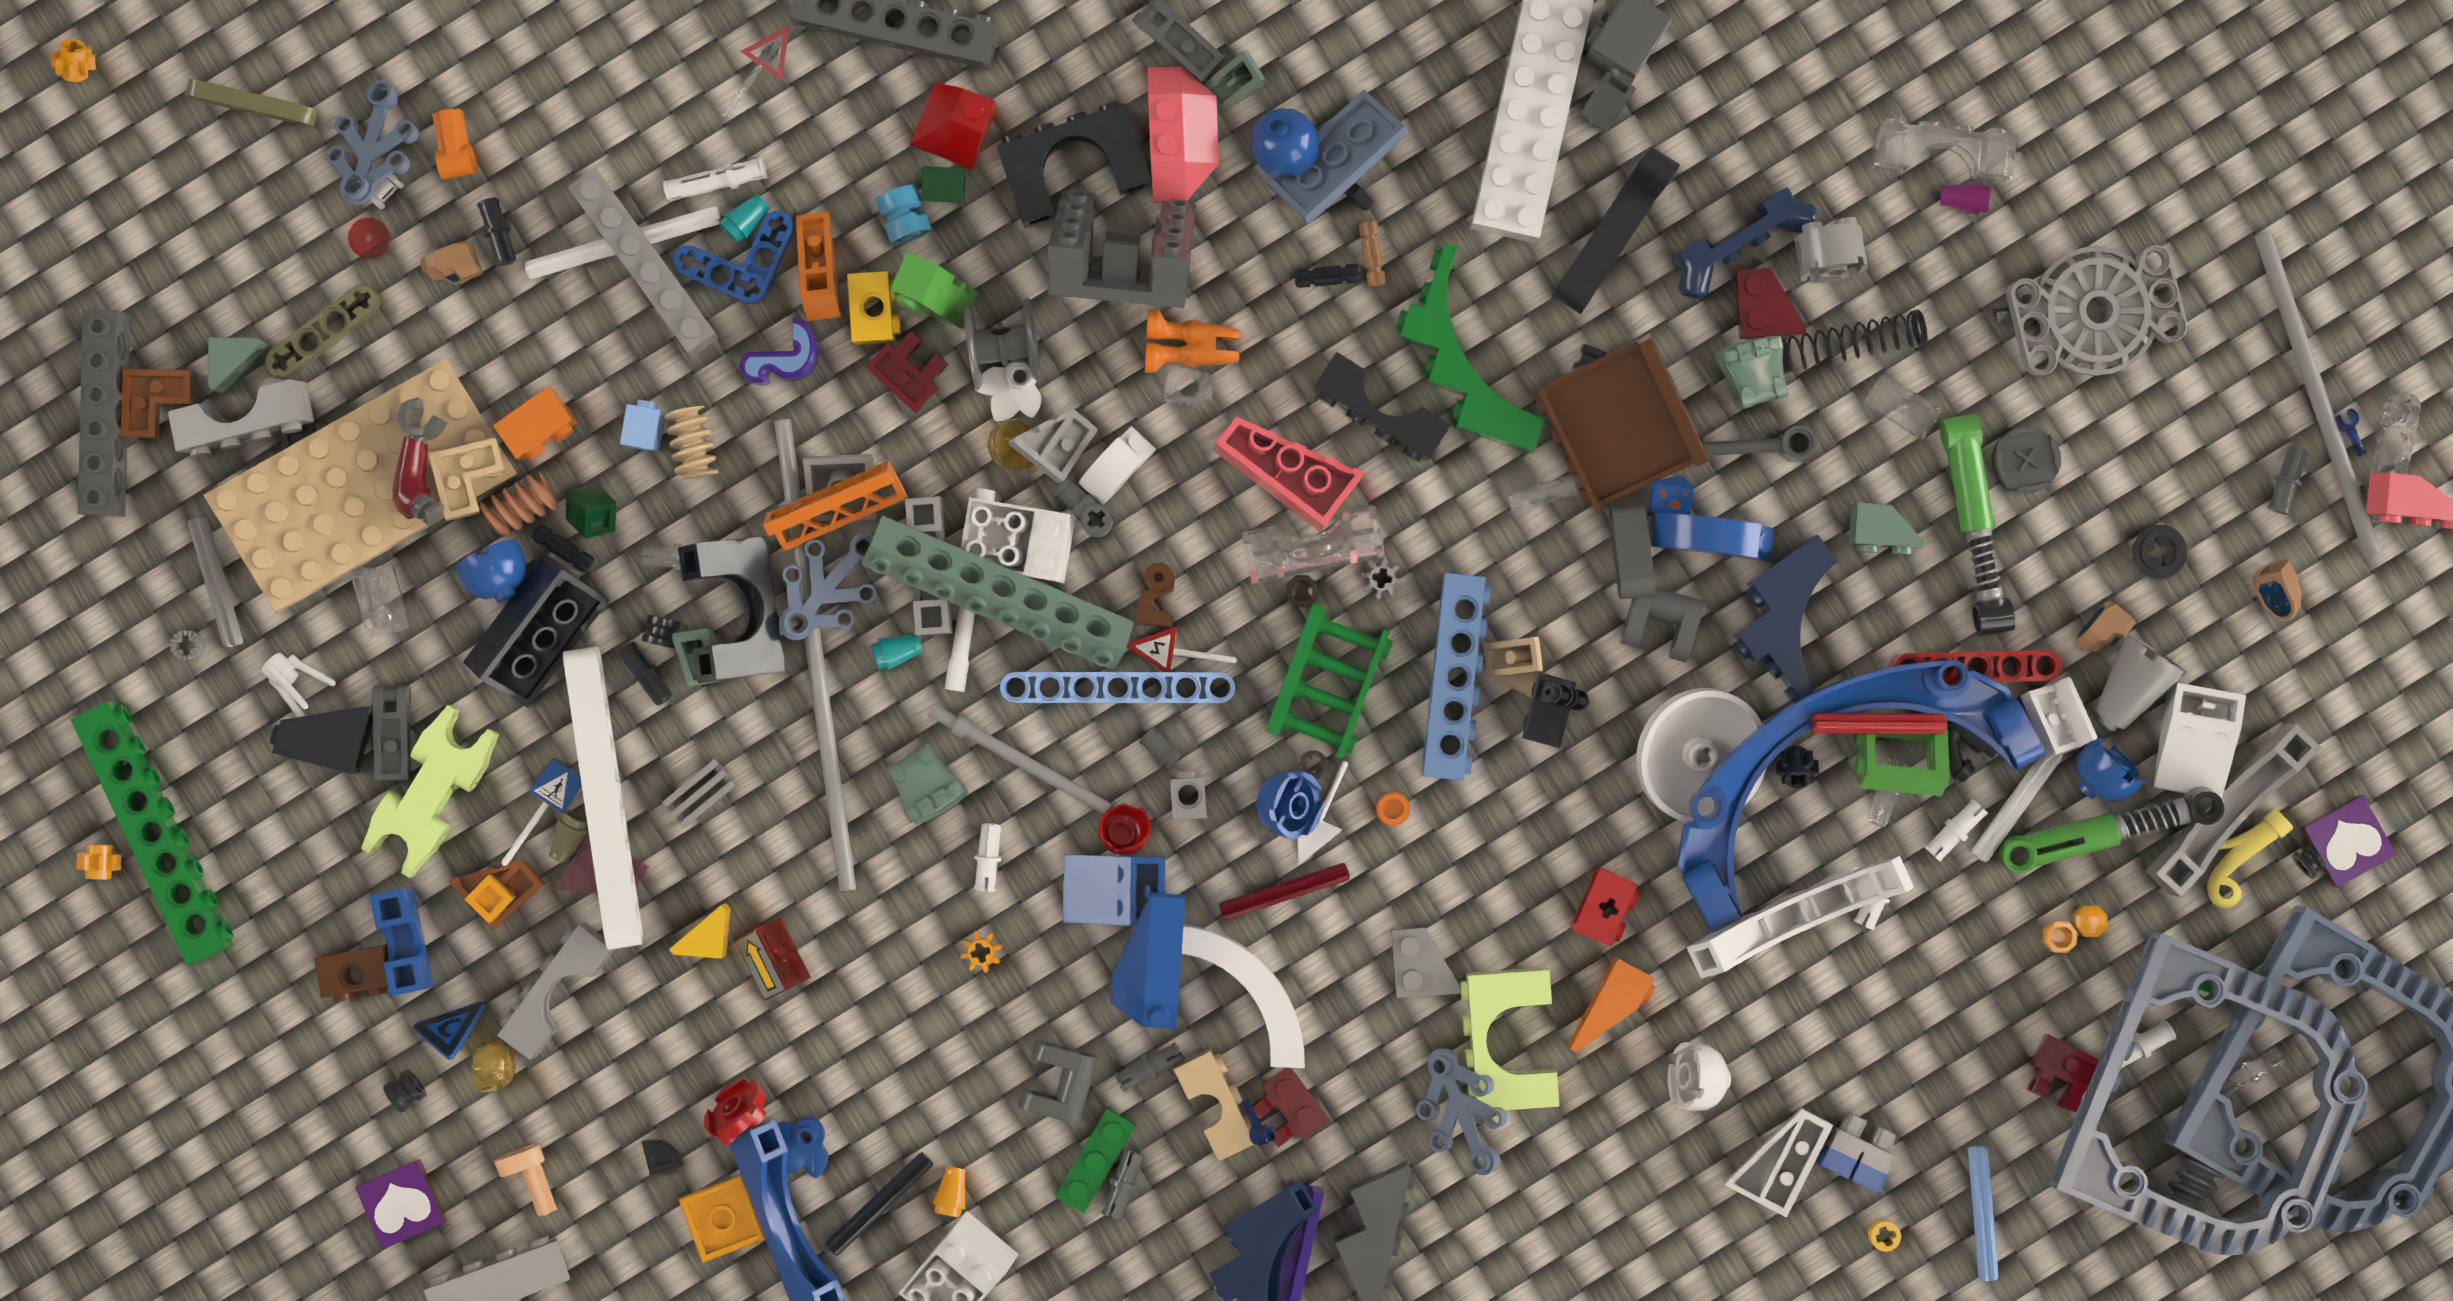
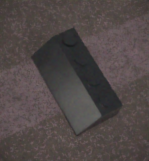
M545 553L516 590V595L510 598L463 661L480 680L527 708L530 707L563 663V652L572 650L609 601L605 595Z

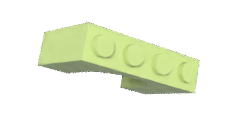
M1547 967L1465 973L1466 981L1460 982L1461 1001L1468 1003V1015H1463L1462 1021L1464 1036H1470L1471 1049H1465L1466 1068L1479 1075H1488L1494 1082L1492 1093L1482 1097L1473 1094L1470 1085L1467 1084L1468 1095L1492 1107H1501L1504 1110L1560 1107L1558 1078L1554 1068L1525 1071L1505 1069L1491 1059L1486 1044L1490 1024L1504 1010L1518 1006L1552 1004L1550 970ZM1480 1080L1479 1087L1485 1091V1083Z

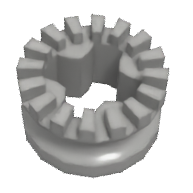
M179 631L171 638L170 650L174 657H177L179 660H196L202 656L205 650L204 638L195 631ZM186 636L189 637L190 641L196 643V648L190 649L189 655H187L186 650L180 648V643L186 642Z

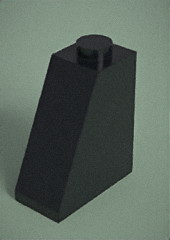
M373 706L283 719L280 721V725H275L271 734L270 744L274 745L272 753L350 774L360 773L373 725Z

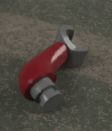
M416 397L405 401L398 412L399 425L406 433H409V436L403 438L393 481L392 496L393 502L401 515L407 519L414 517L423 519L425 524L431 526L441 517L444 506L439 502L434 503V499L430 497L431 490L426 486L428 444H425V441L437 438L448 423L433 415L429 422L421 427L424 406L423 400Z

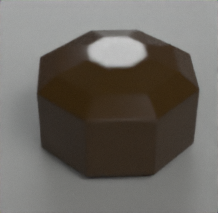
M1295 575L1286 584L1287 599L1296 608L1310 607L1318 598V584L1309 575Z

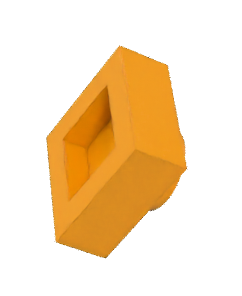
M490 874L464 900L488 923H492L515 897Z

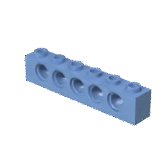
M1444 573L1442 577L1421 776L1464 781V775L1471 774L1473 755L1467 754L1468 740H1474L1476 732V720H1470L1472 706L1478 707L1480 686H1474L1475 673H1481L1483 666V653L1478 652L1479 639H1485L1487 630V619H1482L1481 617L1483 605H1489L1491 585H1485L1486 577ZM1466 600L1471 603L1473 613L1469 619H1460L1456 615L1455 605L1458 601ZM1456 634H1464L1469 639V648L1464 653L1455 652L1451 646V640ZM1454 667L1461 668L1466 675V680L1460 687H1454L1448 682V673ZM1450 701H1456L1462 707V715L1455 721L1448 720L1444 715V707ZM1446 735L1455 736L1459 743L1457 751L1450 755L1445 754L1440 748V742Z

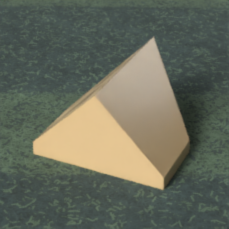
M1539 637L1484 643L1483 652L1486 676L1492 677L1532 699V687L1537 679L1538 672L1543 673Z

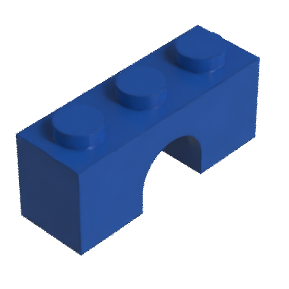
M413 886L370 895L376 929L383 931L388 947V960L383 964L390 997L434 986Z

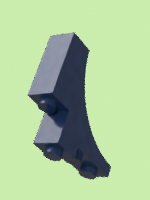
M1818 534L1808 538L1746 583L1750 588L1747 595L1757 608L1763 606L1765 611L1733 633L1737 640L1733 644L1745 660L1750 658L1753 662L1759 661L1764 656L1767 658L1768 661L1764 663L1765 667L1775 679L1779 677L1787 686L1784 693L1791 703L1814 692L1807 679L1802 662L1800 647L1801 624L1806 605L1815 586L1823 575L1837 563Z
M1302 1181L1224 1225L1228 1231L1227 1235L1230 1243L1241 1255L1209 1273L1213 1280L1215 1292L1224 1301H1232L1235 1298L1237 1301H1280L1279 1280L1287 1248L1303 1223L1318 1212Z

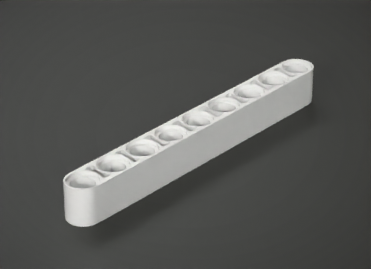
M598 646L564 651L563 662L606 947L608 950L642 945L643 932L601 653Z

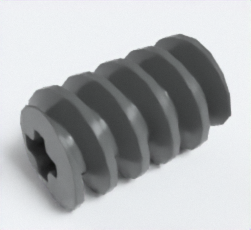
M2184 1157L2182 1162L2188 1168V1171L2177 1169L2175 1174L2181 1182L2169 1181L2168 1186L2174 1193L2162 1192L2161 1195L2203 1212L2204 1209L2200 1206L2198 1200L2210 1202L2211 1198L2205 1189L2217 1191L2218 1186L2212 1178L2224 1179L2225 1177L2197 1160Z

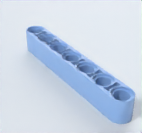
M1013 672L1004 676L1000 684V691L1006 700L1014 703H1223L1234 695L1235 684L1229 675L1220 672ZM1016 677L1022 679L1026 687L1025 692L1020 697L1011 696L1007 690L1008 682ZM1050 677L1056 679L1060 686L1059 692L1054 697H1046L1041 691L1042 682ZM1080 678H1088L1093 683V692L1088 697H1080L1075 692V684ZM1114 678H1122L1127 683L1128 690L1122 697H1114L1109 692V683ZM1148 678H1156L1162 685L1161 693L1157 697L1150 698L1143 692V683ZM1182 678H1190L1196 685V691L1191 697L1184 698L1177 693L1176 685ZM1216 678H1224L1230 685L1228 695L1223 698L1213 696L1210 691V685Z

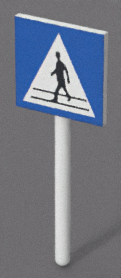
M552 758L529 791L541 799L543 803L501 862L503 866L508 865L549 805L562 814L568 809L582 788L581 777Z

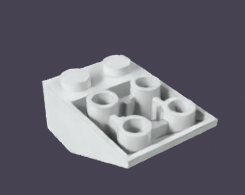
M969 497L960 548L1029 578L1064 584L1076 517L1066 513Z
M2176 683L2167 691L2152 787L2187 794L2195 787L2204 786L2210 788L2222 798L2241 731L2246 695L2183 683Z
M966 1211L898 1294L907 1301H982L1006 1274L1019 1254Z

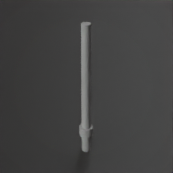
M936 704L932 708L929 717L951 728V733L962 739L964 736L1102 814L1112 806V803L971 725L972 721L962 715L957 717Z

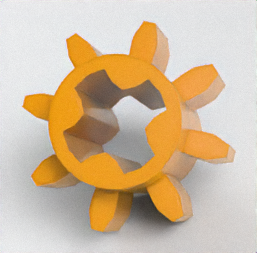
M64 40L58 45L59 51L50 52L51 65L55 67V74L61 75L66 81H83L88 77V70H96L95 55L92 54L91 47H85V44L80 40Z
M86 844V852L77 853L76 869L85 870V879H112V871L121 870L122 854L113 853V845Z
M977 930L974 933V942L968 939L963 940L962 943L969 948L968 952L963 953L960 957L961 959L969 958L972 962L969 970L972 971L976 965H982L983 971L987 973L990 961L996 964L1000 963L1001 960L995 956V951L1000 950L1003 945H994L991 941L994 937L993 932L987 938H981V934ZM978 943H982L983 948L989 947L990 952L985 956L986 960H982L980 955L974 956L973 951L978 947Z

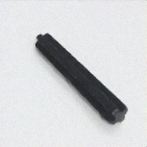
M923 1152L919 1153L827 1240L825 1245L830 1252L836 1256L840 1255L933 1166L931 1159Z

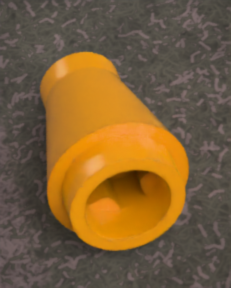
M946 1166L945 1174L932 1203L935 1204L934 1213L961 1218L962 1209L966 1210L965 1169Z

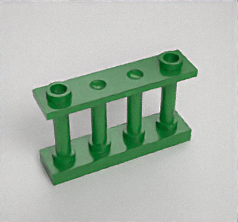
M1313 603L1265 731L1279 736L1281 729L1287 731L1289 728L1337 746L1338 750L1335 757L1343 759L1345 753L1352 754L1358 737L1352 734L1379 660L1380 658L1387 659L1393 640L1388 639L1390 631L1384 629L1378 639L1329 621L1330 617L1324 615L1326 608ZM1325 633L1374 651L1367 671L1318 653V649L1312 647L1316 634L1323 636ZM1314 665L1362 683L1356 701L1352 702L1305 684L1306 680L1300 679L1304 666L1311 668ZM1300 697L1350 715L1344 734L1293 716L1294 712L1288 710L1292 698L1299 700Z

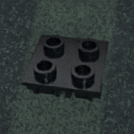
M1538 672L1537 679L1532 687L1529 711L1523 723L1524 731L1522 738L1560 748L1570 709L1584 710L1589 705L1588 694L1575 689L1576 682Z

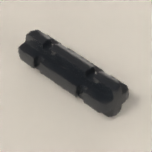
M1357 263L1346 264L1342 268L1341 265L1313 267L1314 269L1310 271L1309 268L1295 270L1294 273L1295 285L1298 288L1310 287V284H1315V287L1342 284V281H1347V284L1358 283L1361 280V270Z
M539 524L531 535L533 541L541 546L546 545L547 550L567 563L572 562L573 567L581 572L586 573L591 568L595 560L593 556L585 551L580 552L579 547L559 534H552L553 531L545 525Z

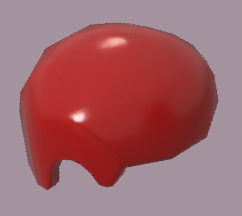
M1123 803L1104 813L1099 820L1098 837L1104 847L1110 852L1124 856L1140 851L1149 840L1151 821L1142 807L1135 808Z

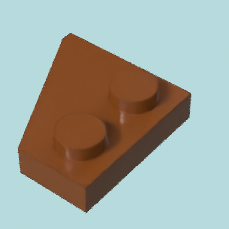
M524 859L510 862L506 866L499 865L456 877L449 881L465 899L488 875L492 874L515 897L492 923H488L476 911L492 930H496L546 885Z

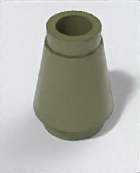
M565 810L563 815L558 817L549 853L553 860L568 863L589 832L587 817L570 810Z

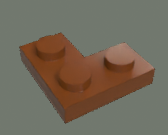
M122 369L121 437L159 438L160 405H194V371Z

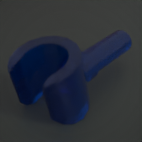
M2350 408L2347 410V416L2350 418L2351 424L2344 423L2340 414L2335 419L2339 430L2347 433L2358 456H2362L2367 452L2355 427L2359 422V415L2356 410Z
M1249 1099L1242 1101L1241 1104L1251 1124L1249 1131L1250 1141L1256 1145L1268 1144L1270 1141H1274L1276 1139L1274 1127L1271 1124L1261 1125Z

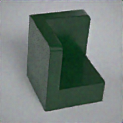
M925 166L922 168L921 201L958 203L965 201L966 166Z
M598 484L566 490V520L585 539L614 532L616 528V501Z

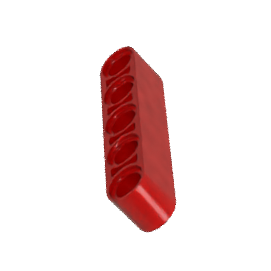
M2047 650L1902 653L1894 656L1888 667L1899 666L1905 659L1912 663L1936 661L1941 658L1943 660L1959 661L1967 667L1969 661L1972 658H1976L1981 663L1980 674L1996 682L2049 681L2055 679L2062 668L2059 656ZM2041 656L2046 658L2049 663V669L2044 675L2039 674L2036 670V661ZM2007 657L2011 658L2015 663V670L2010 676L2004 674L2001 667L2003 660ZM1949 666L1946 674L1943 676V680L1945 683H1955L1958 678L1957 670Z

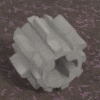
M1383 558L1381 566H1376L1374 562L1369 561L1368 564L1372 571L1360 574V577L1368 579L1369 583L1363 591L1375 590L1376 600L1380 599L1384 591L1393 597L1395 595L1392 589L1393 584L1399 585L1403 583L1402 580L1395 578L1394 575L1400 567L1395 566L1392 569L1387 567V558ZM1380 569L1385 570V576L1391 578L1390 583H1385L1383 588L1377 587V581L1372 580V575H1377Z

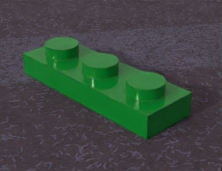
M1107 1107L1055 1194V1197L1084 1214L1135 1129L1136 1124Z

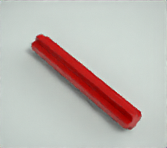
M1814 713L1810 722L1813 733L1943 734L1947 728L1946 716L1944 714Z

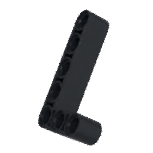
M1652 146L1648 149L1552 295L1554 298L1581 315L1654 201L1663 192L1676 173L1680 164Z

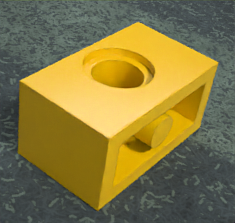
M888 271L847 274L852 343L855 345L896 343L895 334H901V320L899 313L894 314L893 300H896L897 297L890 290L894 281ZM873 300H880L884 304L883 312L876 317L867 315V305Z

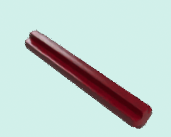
M1340 863L1221 902L1219 908L1223 919L1229 920L1348 881L1350 874L1347 865Z

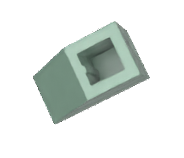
M1855 503L1851 505L1849 545L1858 546V552L1879 553V547L1892 548V554L1913 555V549L1923 548L1924 541L1892 505Z

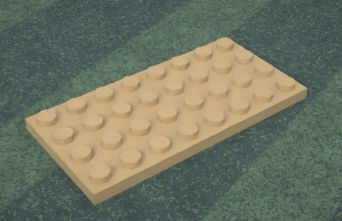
M447 359L203 495L276 614L429 527L423 522V519L416 517L412 519L405 518L398 512L393 502L392 487L404 437L409 436V433H406L398 422V412L405 401L416 397L423 400L424 412L421 419V427L425 426L433 415L448 423L437 438L425 441V444H428L425 481L426 486L431 490L430 497L434 499V503H441L428 453L494 438ZM499 444L505 472L472 480L476 499L518 476ZM442 513V515H441V517L438 519V521H440V520H442L443 518H445V517H444V513Z

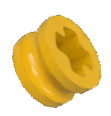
M1877 1219L1869 1226L1867 1232L1868 1239L1878 1250L1884 1252L1892 1251L1900 1244L1901 1232L1898 1226L1890 1220ZM1882 1227L1893 1233L1892 1236H1888L1890 1240L1888 1243H1884L1880 1239L1876 1240V1235L1880 1234L1879 1229Z

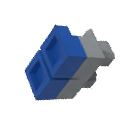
M1848 1112L1839 1127L1833 1125L1830 1137L1824 1149H1821L1815 1162L1880 1194L1895 1158V1155L1890 1152L1896 1135L1877 1126L1870 1142L1860 1138L1867 1121Z

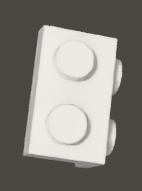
M2071 677L2063 678L2053 685L2028 691L2020 696L2032 725L2044 746L2047 759L2077 750L2097 739L2095 730Z

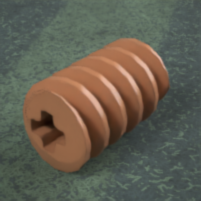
M538 471L540 478L538 481L530 475L526 476L528 484L526 488L516 481L514 483L515 494L504 488L502 490L503 501H500L494 495L490 496L493 507L489 508L483 502L479 503L485 520L497 535L499 532L504 537L510 536V526L516 530L522 529V519L527 523H533L535 519L533 511L540 517L545 516V505L552 510L558 508L556 495L540 471Z

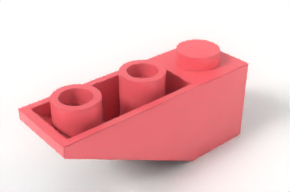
M2370 473L2366 514L2380 515V522L2401 523L2403 517L2410 518V525L2431 526V521H2439V528L2453 529V500L2424 478L2398 473Z

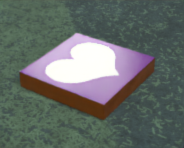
M2359 795L2300 827L2310 846L2326 864L2324 871L2333 887H2339L2396 856L2393 847L2364 795Z
M421 1159L355 1187L381 1250L447 1221Z

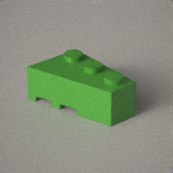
M906 252L890 288L897 297L895 301L906 312L921 317L924 312L960 329L965 324L964 306L972 308L978 295L977 291L966 287L967 284L959 280L958 282L953 281L955 276L939 265L910 252Z

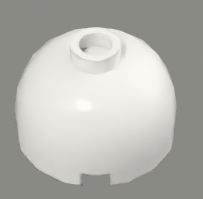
M1693 1042L1681 1043L1675 1048L1673 1053L1678 1055L1676 1067L1673 1064H1669L1667 1084L1669 1096L1673 1102L1679 1103L1680 1106L1677 1107L1679 1110H1708L1716 1106L1724 1097L1731 1083V1074L1722 1055L1709 1045Z

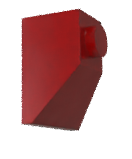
M935 82L910 146L957 165L966 166L967 169L973 171L998 110L997 104L994 100L967 89Z

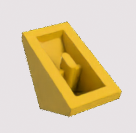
M727 903L720 905L669 949L673 955L721 959L727 956L731 909Z

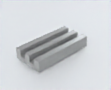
M713 759L662 803L678 819L680 825L686 828L737 786V783L718 760ZM715 769L718 772L717 775L678 807L674 804L676 800ZM722 779L725 780L727 783L690 815L684 816L683 811Z

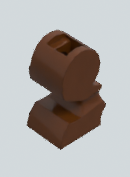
M1154 563L1146 569L1144 575L1145 584L1149 590L1141 592L1139 602L1135 607L1139 617L1138 623L1139 625L1172 628L1171 617L1167 611H1157L1154 607V602L1173 594L1175 587L1174 574L1168 565Z

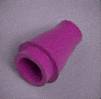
M1983 182L1951 186L1942 185L1940 206H1948L1978 216L1980 212L1988 213L1991 186L1983 185Z

